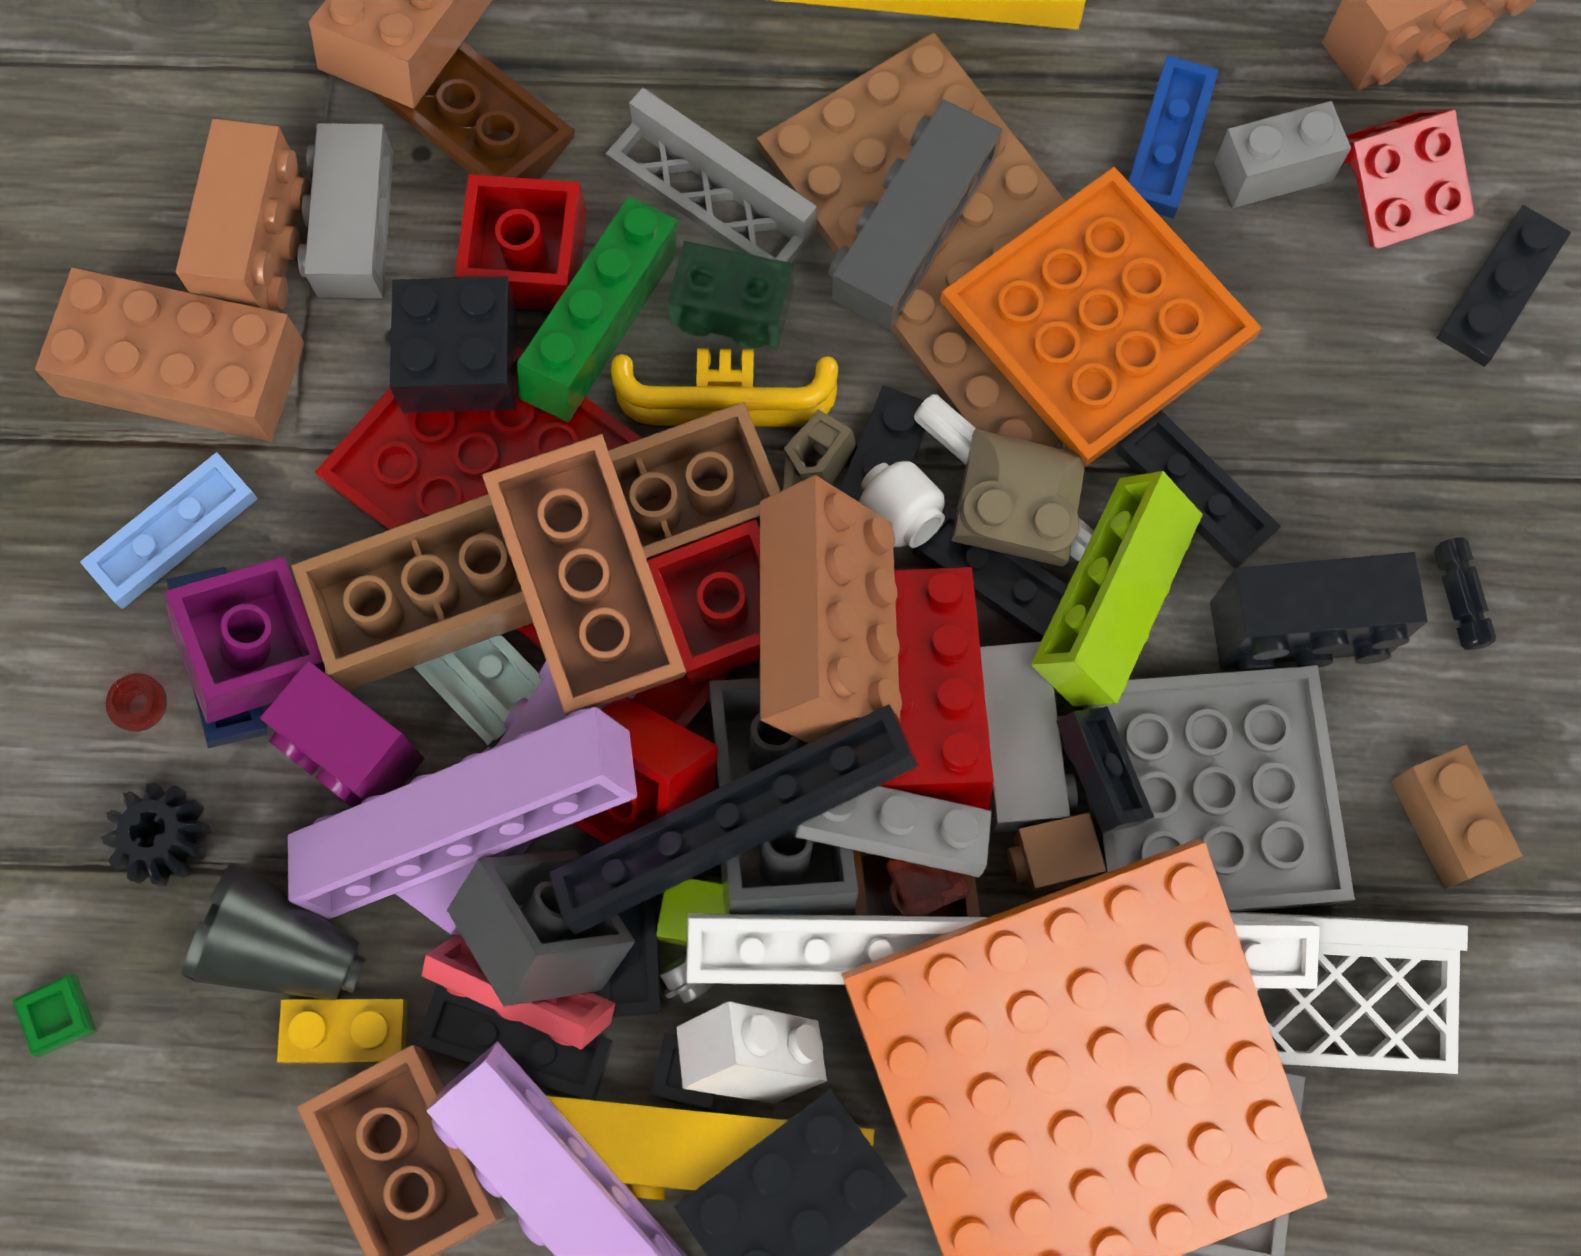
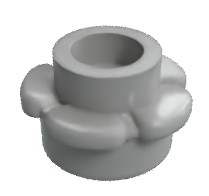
M687 954L675 960L659 974L668 988L664 992L665 997L672 998L679 994L684 1003L697 998L715 984L687 983Z

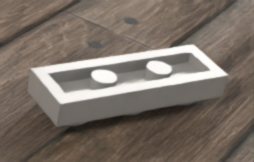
M878 786L798 825L795 837L980 877L987 866L992 811Z

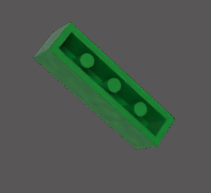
M627 197L518 360L519 399L569 423L674 260L677 219L632 197Z

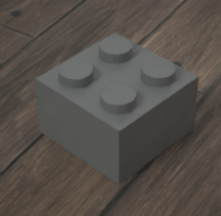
M576 850L480 858L447 908L449 915L503 1007L601 991L635 943V940L618 914L576 935L564 926L549 872L579 858L580 855Z

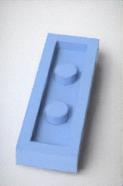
M216 452L81 560L80 563L114 603L124 609L258 500V498Z

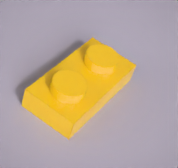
M281 999L277 1062L379 1063L406 1048L408 1001L404 999Z

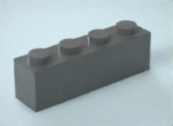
M945 99L942 100L932 117L925 114L921 118L910 142V145L914 147L905 160L898 157L894 161L884 181L883 188L887 189L878 204L873 201L867 204L856 226V232L859 233L850 248L843 245L836 253L830 265L828 276L833 278L832 301L889 331L892 329L996 159L1002 128Z

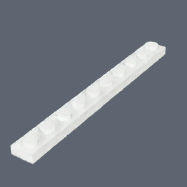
M688 913L687 983L844 984L841 976L843 972L989 917ZM1232 920L1255 988L1317 989L1320 926L1311 921Z

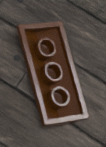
M464 40L414 109L370 91L471 175L541 179L575 137V129Z

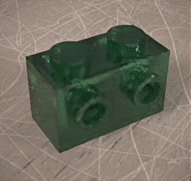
M684 241L668 298L671 325L678 326L683 332L694 336L703 337L713 333L731 337L735 342L750 348H761L764 345L779 347L794 288V263Z

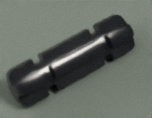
M1463 537L1445 540L1435 547L1434 553L1439 569L1445 570L1447 574L1442 576V581L1454 621H1460L1462 626L1456 628L1461 646L1465 650L1485 648L1496 641V634L1492 620L1484 616V612L1489 610L1477 568L1469 565V561L1474 559L1469 541Z

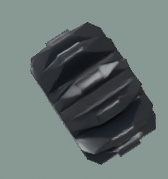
M147 783L143 798H140L131 791L123 793L124 803L127 807L123 814L117 810L106 812L108 820L117 824V830L110 831L101 836L103 844L116 848L108 859L111 866L119 870L127 868V879L141 884L149 877L151 883L159 887L167 885L171 871L182 878L190 876V867L186 859L190 855L197 859L207 857L206 850L195 844L196 839L206 837L212 833L208 824L197 821L204 811L202 804L194 799L186 801V791L175 785L171 786L164 793L162 787L158 784ZM160 824L165 827V833L158 834ZM156 835L154 845L149 843V836Z

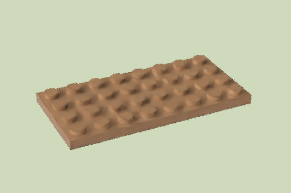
M933 32L757 137V149L782 183L817 206V230L836 255L843 245L849 248L852 246L859 234L856 232V226L863 210L870 201L879 203L887 190L883 188L892 164L898 157L903 160L907 158L914 147L910 145L919 121L925 114L932 117L943 99L1002 128L996 159L891 330L940 397L976 429L1060 449L1064 446L1063 442L941 304L940 296L941 291L1063 204L1065 199Z

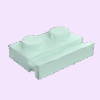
M502 635L413 667L485 744L492 748L498 744L497 741L508 730L504 727V722L512 708L522 698L529 700L543 681L539 678V673Z

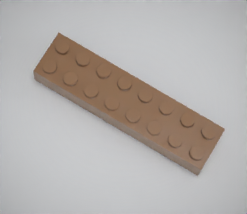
M744 402L608 451L647 560L755 519L760 528V501L780 492ZM489 494L291 565L326 672L331 679L347 691L533 623Z

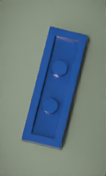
M1169 55L1166 56L1128 182L1157 214L1174 219L1219 69Z

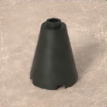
M230 862L209 900L212 905L204 922L200 921L182 969L183 977L197 983L336 1000L341 989L352 993L366 961L365 957L356 954L360 942L320 915L288 901L287 893L246 866Z

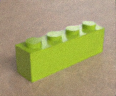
M1164 471L1119 478L1030 664L1072 706L1111 705L1118 703L1203 515Z

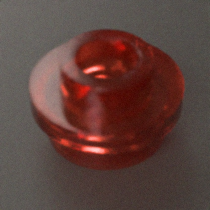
M142 673L129 674L118 679L110 687L106 697V711L110 720L121 729L129 732H141L150 729L161 720L167 707V696L163 686L153 677ZM139 695H145L147 698L145 707L140 712L131 713L130 704L132 700Z

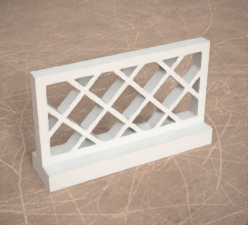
M1230 912L1232 920L1311 921L1320 926L1318 963L1324 968L1326 973L1317 981V989H1308L1303 995L1296 988H1284L1295 1002L1271 1025L1268 1023L1274 1042L1282 1049L1277 1050L1282 1064L1458 1074L1460 950L1467 951L1468 926L1446 922ZM1324 955H1343L1344 957L1333 966ZM1360 956L1371 957L1388 975L1364 998L1341 975ZM1385 958L1405 960L1394 969ZM1421 960L1442 961L1441 986L1424 1001L1403 977ZM1335 980L1357 1005L1331 1027L1310 1003ZM1396 984L1416 1005L1417 1009L1395 1030H1392L1371 1006ZM1440 1003L1441 1017L1433 1011ZM1304 1010L1325 1034L1307 1051H1294L1278 1032ZM1364 1013L1386 1036L1368 1055L1355 1054L1340 1037ZM1425 1017L1440 1031V1058L1417 1057L1401 1040ZM1334 1043L1343 1053L1323 1051ZM1395 1046L1404 1057L1384 1055Z

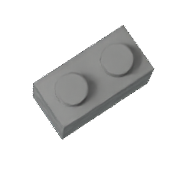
M1332 101L1229 128L1214 163L1232 208L1334 181L1351 150V146Z

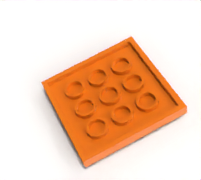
M1115 167L1109 169L941 291L940 296L941 304L1063 444L1082 458L1085 467L1256 339L1262 329L1255 319Z

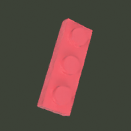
M462 935L453 936L425 955L422 977L444 986L447 992L453 995L468 997L496 1010L497 1014L505 1019L520 1021L542 1031L559 1044L582 1049L611 1025L616 1003L592 992L503 1007Z

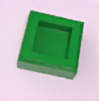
M68 974L12 999L32 1057L40 1058L97 1032L80 981L76 975Z

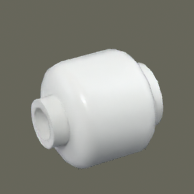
M900 461L890 466L887 463H881L870 470L861 483L864 491L859 503L892 523L895 535L894 547L909 545L915 548L924 544L939 530L945 520V515L942 513L944 508L943 492L918 466L910 461Z

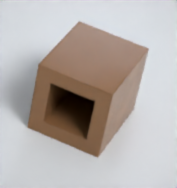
M1090 812L1021 828L1013 837L1014 847L1007 848L1008 863L1012 877L1016 884L1024 882L1028 896L1070 887L1106 872Z

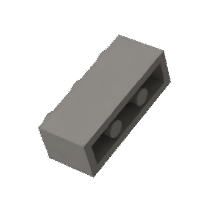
M317 123L315 145H308L306 163L309 177L312 178L311 194H304L302 201L303 221L305 226L308 227L307 244H300L298 249V268L301 277H306L317 298H383L394 153L383 124Z
M1041 642L980 647L994 778L989 811H992V833L1018 831L1021 828L1070 817V810L1077 809L1076 780L1073 773L1065 774L1062 756V751H1065L1063 746L1064 739L1056 720L1064 717L1057 716L1054 694L1060 693L1030 665Z

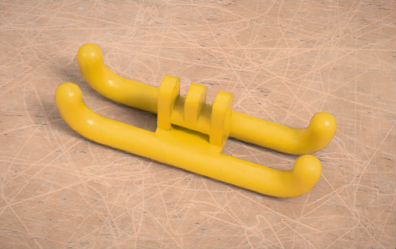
M697 348L696 386L642 385L634 377L633 361L624 354L616 355L612 359L610 368L616 400L626 416L637 423L651 426H678L744 402L754 427H803L817 410L828 414L835 404L837 395L838 363L829 356L818 360L813 381L804 387H754V349H742L740 357L742 369H731V348H720L719 369H709L711 364L709 348Z

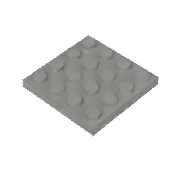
M1318 665L1128 680L1127 686L1117 704L1083 706V710L1108 706L1154 815V818L1137 826L1103 834L1097 821L1100 850L1106 869L1105 873L1198 838L1206 842L1229 912L1345 904L1355 900Z

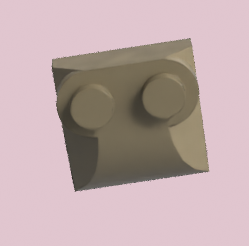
M975 429L971 439L951 541L1063 567L1068 563L1071 544L1079 530L1077 512L1085 469L1082 458L1072 451Z

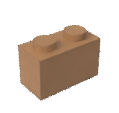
M1467 745L1415 765L1391 780L1444 890L1523 857Z

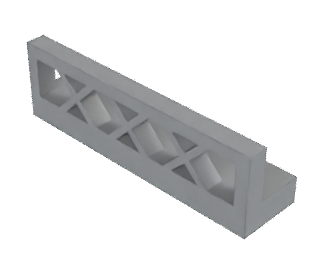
M642 88L629 102L632 124L605 153L607 162L768 274L778 279L817 232V206L645 88ZM643 137L660 149L661 161L638 164L626 155ZM666 154L671 156L674 160H667ZM694 172L702 178L704 191L678 192L670 186L669 173ZM663 174L664 181L655 175ZM709 183L717 189L710 190ZM735 200L745 208L746 220L723 223L713 216L712 203ZM697 204H705L706 210ZM752 213L758 216L760 219H753ZM777 229L791 240L774 258L756 245L755 232ZM748 233L749 240L741 234Z

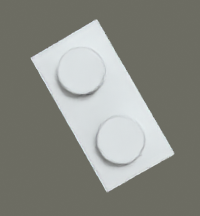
M726 1002L676 1027L683 1089L775 1104L827 1081L818 1020Z

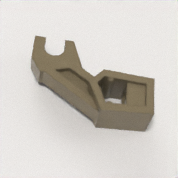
M817 410L784 447L786 458L783 490L814 475L832 485L857 449L852 429L824 412ZM813 452L822 457V459L817 460V466H805V461Z

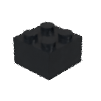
M508 276L392 280L390 389L403 413L517 410V303Z

